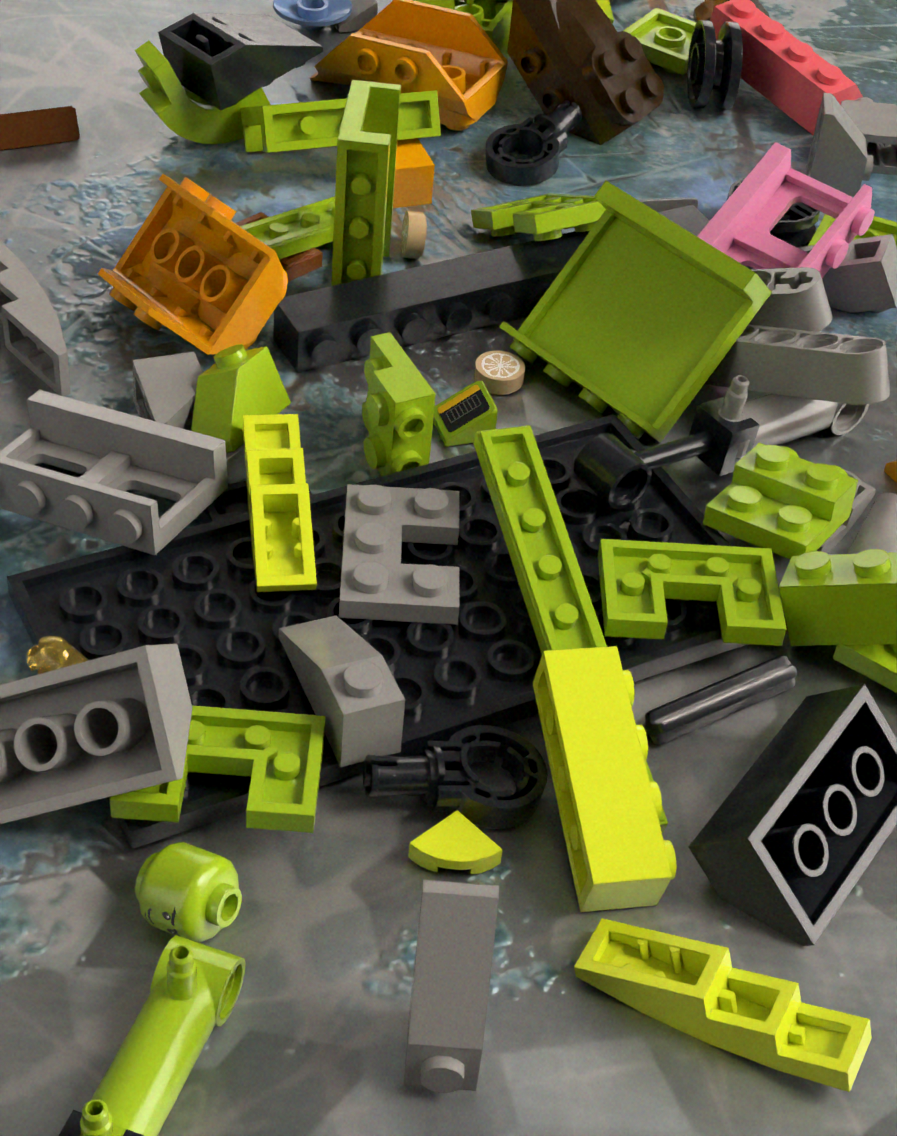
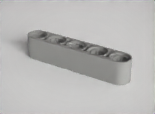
M748 325L705 382V385L729 388L733 378L741 375L749 380V391L851 405L873 404L881 402L890 396L887 350L884 340L872 337Z

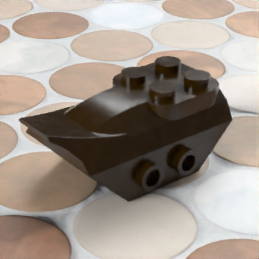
M513 0L507 52L544 115H549L565 100H569L570 105L573 102L576 103L582 112V121L570 130L569 133L602 145L639 122L660 106L664 97V85L645 56L640 41L628 32H617L596 0Z

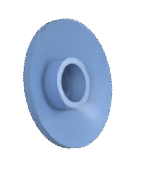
M273 0V9L284 20L298 24L305 30L317 31L321 30L324 26L346 20L351 15L352 3L350 0Z

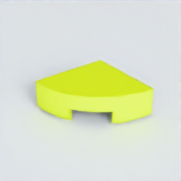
M457 810L409 843L408 858L430 871L438 872V868L441 867L453 870L470 869L469 874H480L501 864L503 849Z

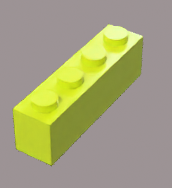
M617 646L543 651L533 681V688L580 913L657 906L669 882L675 878L677 864L673 844L670 840H663L659 823L662 813L661 792L656 781H649L645 765L648 756L646 731L643 725H636L632 711L635 696L632 674L629 670L622 669Z

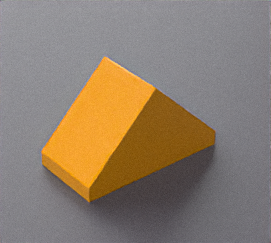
M418 138L397 140L393 208L432 204L435 165Z

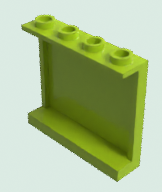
M605 180L594 196L606 209L518 331L504 321L499 327L514 339L509 347L531 364L538 357L548 363L543 371L559 384L568 388L572 381L583 388L578 396L603 414L609 406L619 413L618 418L637 439H640L643 433L646 432L661 443L771 295L772 291L751 269Z

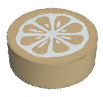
M405 212L401 233V256L403 258L419 259L423 255L427 230L426 215L423 212Z
M494 350L485 352L478 356L475 361L474 382L483 381L490 394L508 395L514 393L523 385L525 364L520 357L507 351Z

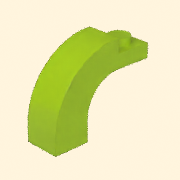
M149 40L135 49L137 56L143 64L138 73L147 85V88L139 94L169 129L187 140L202 144H223L243 139L240 108L271 105L261 87L240 99L235 105L219 110L190 90L182 87L168 60Z

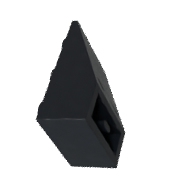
M192 13L158 32L164 57L170 63L181 85L219 110L235 105L240 99L261 87L270 85L273 80L294 68L303 66L308 60L323 52V47L270 15Z

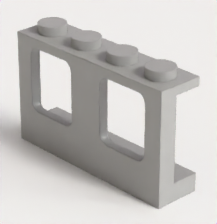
M38 390L27 399L30 428L0 450V509L152 555H156L228 488L225 440L43 390ZM46 463L83 475L77 478L35 466V464ZM139 490L177 502L159 517L156 500L125 491Z

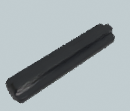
M779 655L648 711L645 714L643 727L646 734L650 735L654 744L663 745L793 688L796 685L795 677L799 675L796 665H791L787 656Z

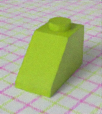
M242 344L228 347L218 352L213 357L216 363L198 376L191 431L225 440L226 453L234 452L244 443L243 415L279 414L291 404L267 346L245 350Z

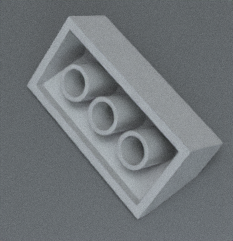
M177 644L145 645L0 685V824L183 778L192 704Z

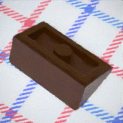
M72 106L0 114V150L76 141L80 138L76 109Z

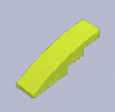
M298 414L243 415L246 482L257 592L316 590L317 580L309 486L306 483L304 453L300 442Z
M601 918L574 966L576 977L633 1009L696 1039L772 1069L850 1092L872 1039L870 1019L802 1003L799 983L733 968L728 947Z

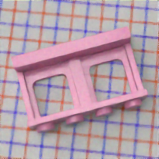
M775 142L697 237L744 266L754 269L808 267L818 270L823 278L831 267L836 269L842 263L847 254L849 244L855 236L864 235L870 227L875 213L871 209L872 187L864 184L856 195L851 197L792 169L791 149ZM795 203H804L836 219L809 253L770 234V231Z

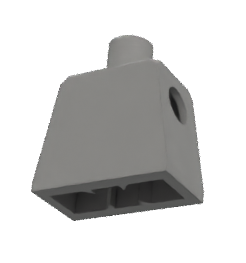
M868 97L841 101L840 105L866 138L867 155H873L871 173L897 175V105L877 103Z

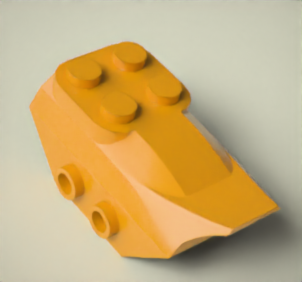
M393 0L361 29L349 35L314 66L318 72L311 76L310 80L351 86L352 80L401 85L400 93L437 90L440 124H444L448 129L459 131L465 130L477 122L496 103L505 79L508 61L471 13L413 0Z
M162 174L159 180L167 185L165 191L113 270L101 268L98 275L113 286L109 293L111 297L135 311L133 314L152 328L159 331L162 325H164L207 355L217 354L228 347L242 344L246 350L256 341L258 334L278 304L285 297L288 284L287 273L283 269L275 250L232 221L236 214L235 210L213 195H210L209 192L187 177H184L181 184L165 174Z

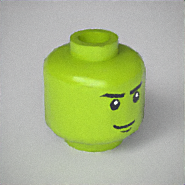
M185 842L167 845L161 851L153 853L140 868L136 879V897L139 901L141 914L146 922L153 927L198 943L213 938L223 928L232 924L241 908L242 894L239 889L238 874L232 862L225 857Z

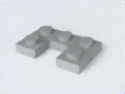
M347 484L339 618L458 625L459 567L401 564L402 542L458 545L459 491Z

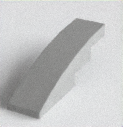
M0 241V321L3 322L5 347L58 395L67 396L71 394L68 352L60 321L44 289L26 265Z

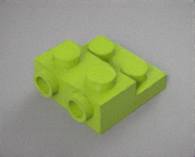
M391 332L371 336L370 358L364 363L368 392L366 402L362 404V418L366 429L369 431V437L364 439L363 448L370 468L377 469L381 476L429 464L436 393Z
M759 442L735 464L732 483L706 505L703 524L758 547L771 548L773 553L791 559L792 556H800L807 552L817 551L850 517L858 480L849 477L846 471L839 466L822 463L815 464L799 458L797 453L789 447L765 445Z

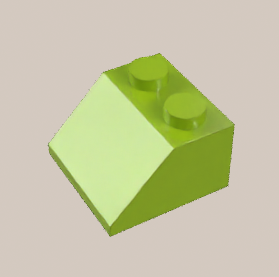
M868 549L858 554L829 555L823 551H811L800 556L791 557L779 585L791 646L897 644V552Z

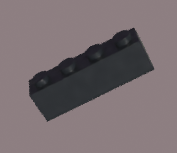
M862 684L806 696L688 846L722 900L802 946L815 945L897 824V738L866 685Z

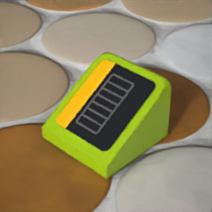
M476 381L434 407L433 423L445 447L474 443L476 431L496 429L498 410L483 381Z

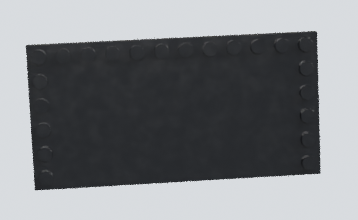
M615 414L534 435L607 647L617 646L622 669L631 672L634 682L748 645L723 643L716 601L665 599L668 623L664 639L605 636L598 565V551L601 539L719 546L731 545L718 530L703 524V513L662 467L651 470V481L646 491L635 503L624 509L612 508L576 475L574 469L578 454L590 440L601 434L609 433L629 449H634L637 452L645 450L642 444ZM476 451L352 484L459 491L458 545L402 542L401 564L459 567L458 625L340 618L383 656L405 698L401 752L387 756H413L423 752L426 741H449L452 735L464 728L477 725L501 727L539 714L533 681L542 653ZM347 486L309 496L317 580L316 590L257 592L249 512L183 529L156 555L122 545L7 576L8 593L46 672L145 645L177 644L193 706L315 715L279 639V628L331 616L339 618ZM325 736L319 787L362 773L364 761L340 767ZM188 772L179 823L117 819L133 849L245 812L251 777Z

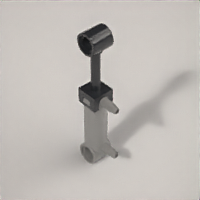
M738 375L733 378L731 386L727 389L724 397L698 404L689 436L637 452L634 449H629L615 436L609 433L601 434L590 440L580 451L575 461L574 471L608 505L614 509H624L635 503L646 491L651 481V470L696 456L717 475L722 476L734 472L735 464L759 442L765 445L778 446L829 429L836 435H844L860 423L868 410L869 404L851 405L778 394H768L746 401L749 380L745 376Z

